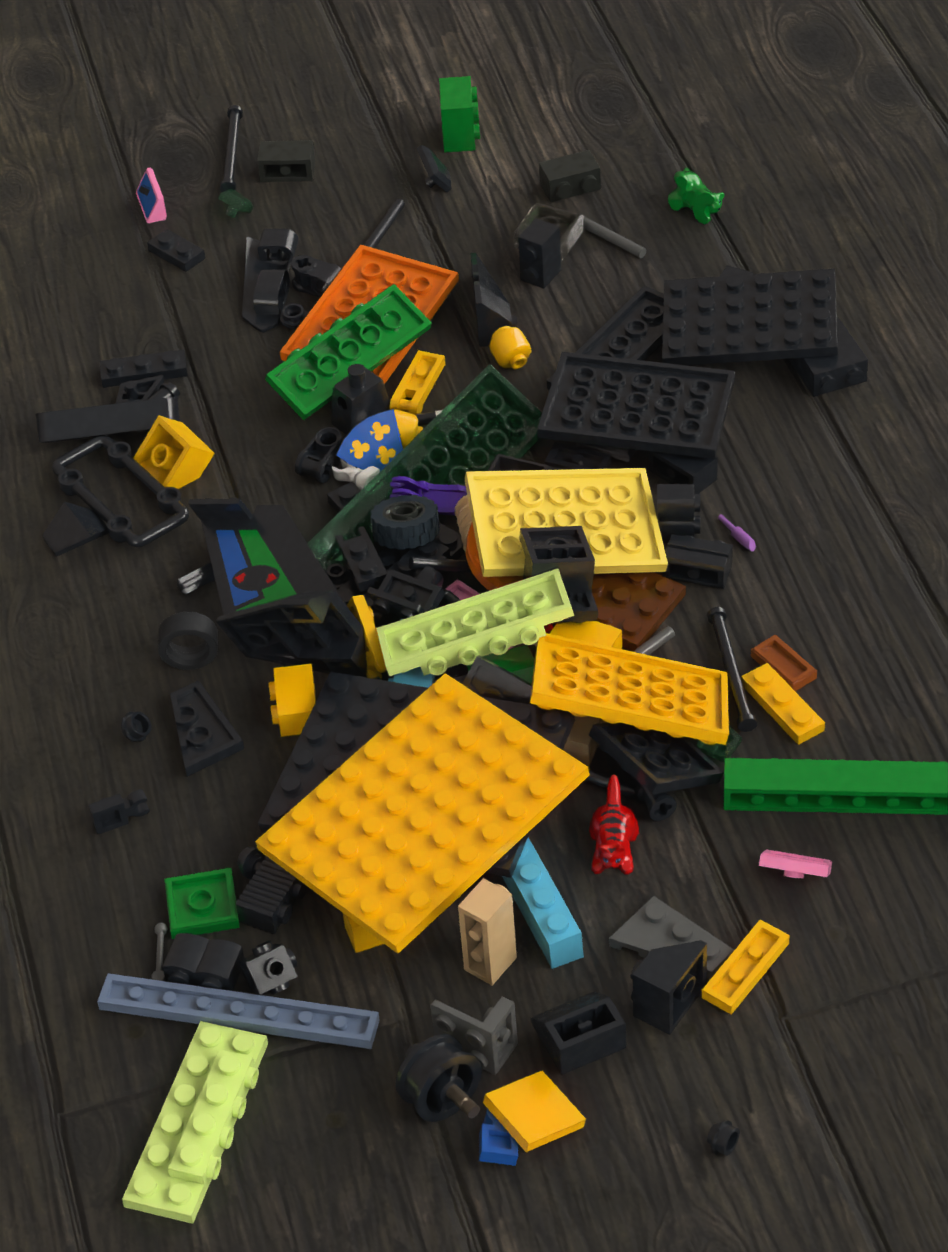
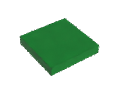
M231 868L164 879L172 939H175L179 933L199 935L240 928Z

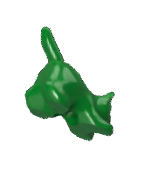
M688 168L676 172L674 180L677 187L668 195L670 207L676 211L689 207L700 223L708 224L711 220L710 214L717 213L721 209L722 199L725 197V194L723 192H711L703 184L699 176Z

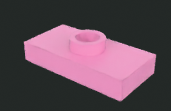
M766 849L760 855L759 866L784 870V876L792 878H804V874L828 877L831 872L832 862L828 859Z

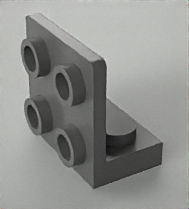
M503 996L494 1008L490 1007L486 1011L482 1022L438 1000H434L430 1005L434 1036L449 1034L455 1037L461 1043L463 1052H469L479 1060L482 1070L496 1075L518 1045L515 1003Z

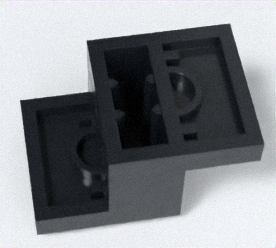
M582 526L520 528L519 540L525 554L523 580L557 568L559 569L574 616L554 623L597 621L598 608L592 595L595 559Z

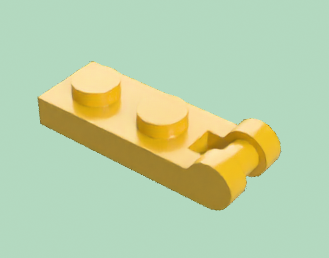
M418 350L391 398L390 410L397 409L412 414H421L423 404L445 366V356Z

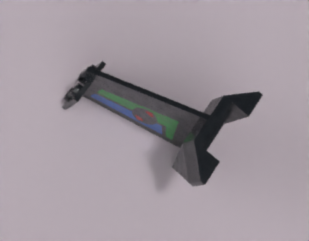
M238 498L190 499L188 505L202 523L224 615L218 616L216 623L246 657L288 666L312 664V670L327 674L335 672L366 677L367 660L363 626L348 608L283 505H257L254 514H252L245 506V503Z

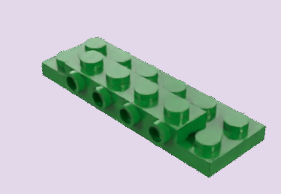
M393 284L365 305L363 303L357 305L345 319H337L324 334H316L303 349L297 348L292 351L286 361L266 374L265 380L305 420L332 400L333 387L348 377L347 370L349 366L361 364L368 370L373 371L431 328L432 322Z

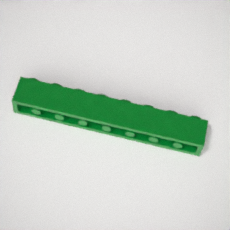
M725 758L724 810L948 815V762Z

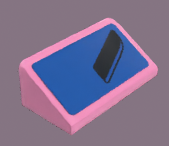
M150 167L146 169L136 191L147 223L166 220L167 217L163 195L154 171Z

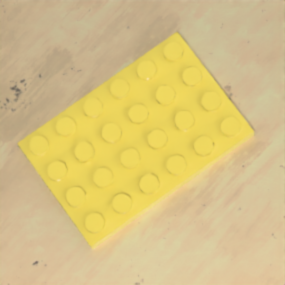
M645 468L466 472L465 485L483 577L524 576L525 554L519 540L520 528L582 526L595 559L594 574L666 572L668 562Z

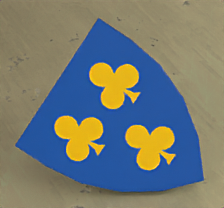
M394 409L367 417L354 426L343 439L336 456L349 465L362 470L370 466L380 469V472L407 467Z

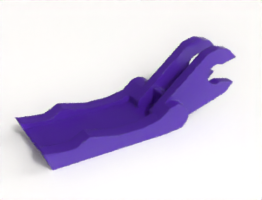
M405 476L393 477L392 482H390V486L395 488L392 490L390 498L401 495L427 497V499L433 500L434 504H437L439 515L455 516L457 502L467 495L466 486L432 484L425 481H415Z

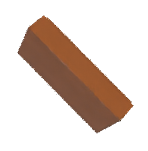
M773 635L751 649V657L761 666L768 663L795 692L817 679V670L777 635Z

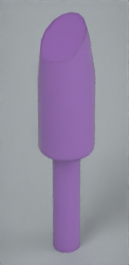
M722 514L718 516V519L731 531V536L749 551L755 550V541L741 527H735Z

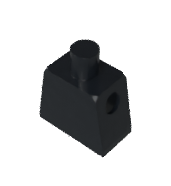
M361 364L349 366L347 370L348 377L333 387L331 423L346 435L365 418L390 410V401L383 380Z

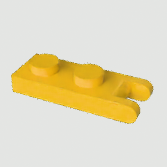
M364 595L352 596L347 606L364 629L367 678L373 679L379 676L382 679L381 673L386 672L387 669L374 624L373 610L367 605Z

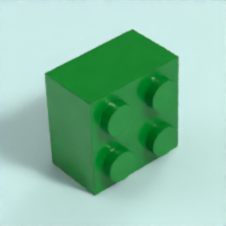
M471 76L439 78L444 153L476 150L475 140L480 139L477 86L471 87Z

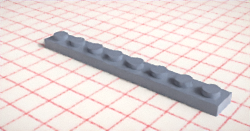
M109 973L106 976L97 1001L99 1010L199 1024L200 1021L244 1031L372 1049L380 1020L379 1012Z

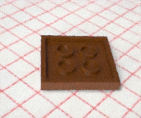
M655 572L594 574L592 595L598 608L597 622L621 629L622 647L634 651L651 638L684 598L686 586Z

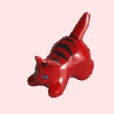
M612 775L609 779L606 804L595 810L590 821L589 833L592 840L596 841L591 863V870L595 874L602 873L606 868L617 867L623 874L629 875L633 872L634 868L630 842L635 841L638 837L639 826L631 808L621 804L620 784L616 775Z

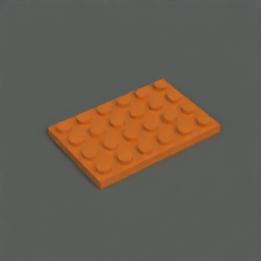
M360 244L280 350L281 360L286 361L292 351L297 348L303 349L316 334H324L337 319H345L360 303L365 305L393 284L431 320L458 283V272ZM417 339L371 372L380 377L385 385Z

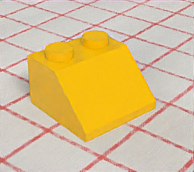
M158 415L133 458L165 488L175 487L180 489L201 477L215 453L183 422Z

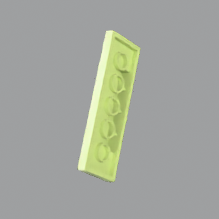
M557 568L376 629L389 676L405 673L417 667H421L424 676L428 674L441 675L449 667L458 664H473L478 655L482 657L489 654L502 655L510 647L522 643L525 645L535 644L540 637L546 636L545 625L560 622L563 619L574 616L559 569Z
M200 1021L124 1193L122 1201L125 1208L194 1223L211 1180H216L219 1175L222 1153L224 1149H229L232 1144L235 1122L237 1118L241 1119L244 1115L247 1093L249 1089H254L259 1075L258 1067L268 1045L266 1035Z

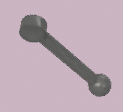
M158 923L154 928L157 934L156 971L152 973L151 977L152 980L166 981L162 966L164 935L167 933L168 927L164 923Z

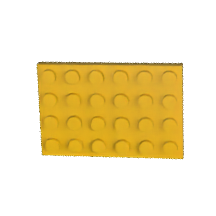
M546 633V636L540 637L536 643L530 697L531 704L546 710L559 709L568 711L578 717L591 716L601 718L603 721L611 724H629L644 731L656 730L666 732L668 735L676 738H694L709 745L716 743L726 745L729 735L727 672Z

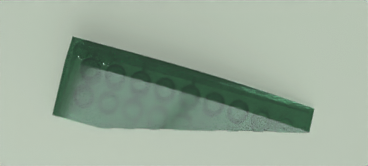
M489 364L308 542L324 570L326 571L330 565L338 564L344 560L334 535L341 534L345 541L359 536L357 528L364 526L372 543H375L371 524V510L381 501L390 499V494L395 489L390 486L393 477L405 476L415 481H425L432 484L466 486V472L487 471L496 454L521 459L540 439L537 435V428L542 412Z

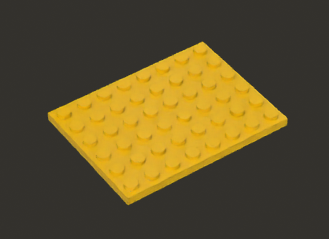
M445 673L259 837L255 843L259 851L398 954L590 776L588 766Z

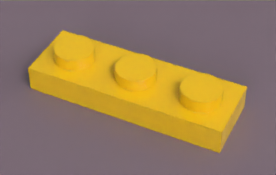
M768 663L741 676L745 690L798 745L825 731V722Z
M759 920L702 989V999L732 1015L789 945L790 935Z

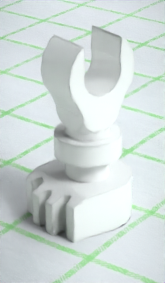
M340 459L342 469L332 466L336 480L353 481L367 495L375 494L383 486V483H381L384 480L381 477L382 472L374 466L362 470L349 465L342 459Z

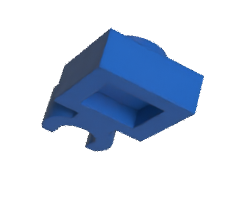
M487 1108L484 1123H482L479 1133V1161L516 1166L518 1143Z

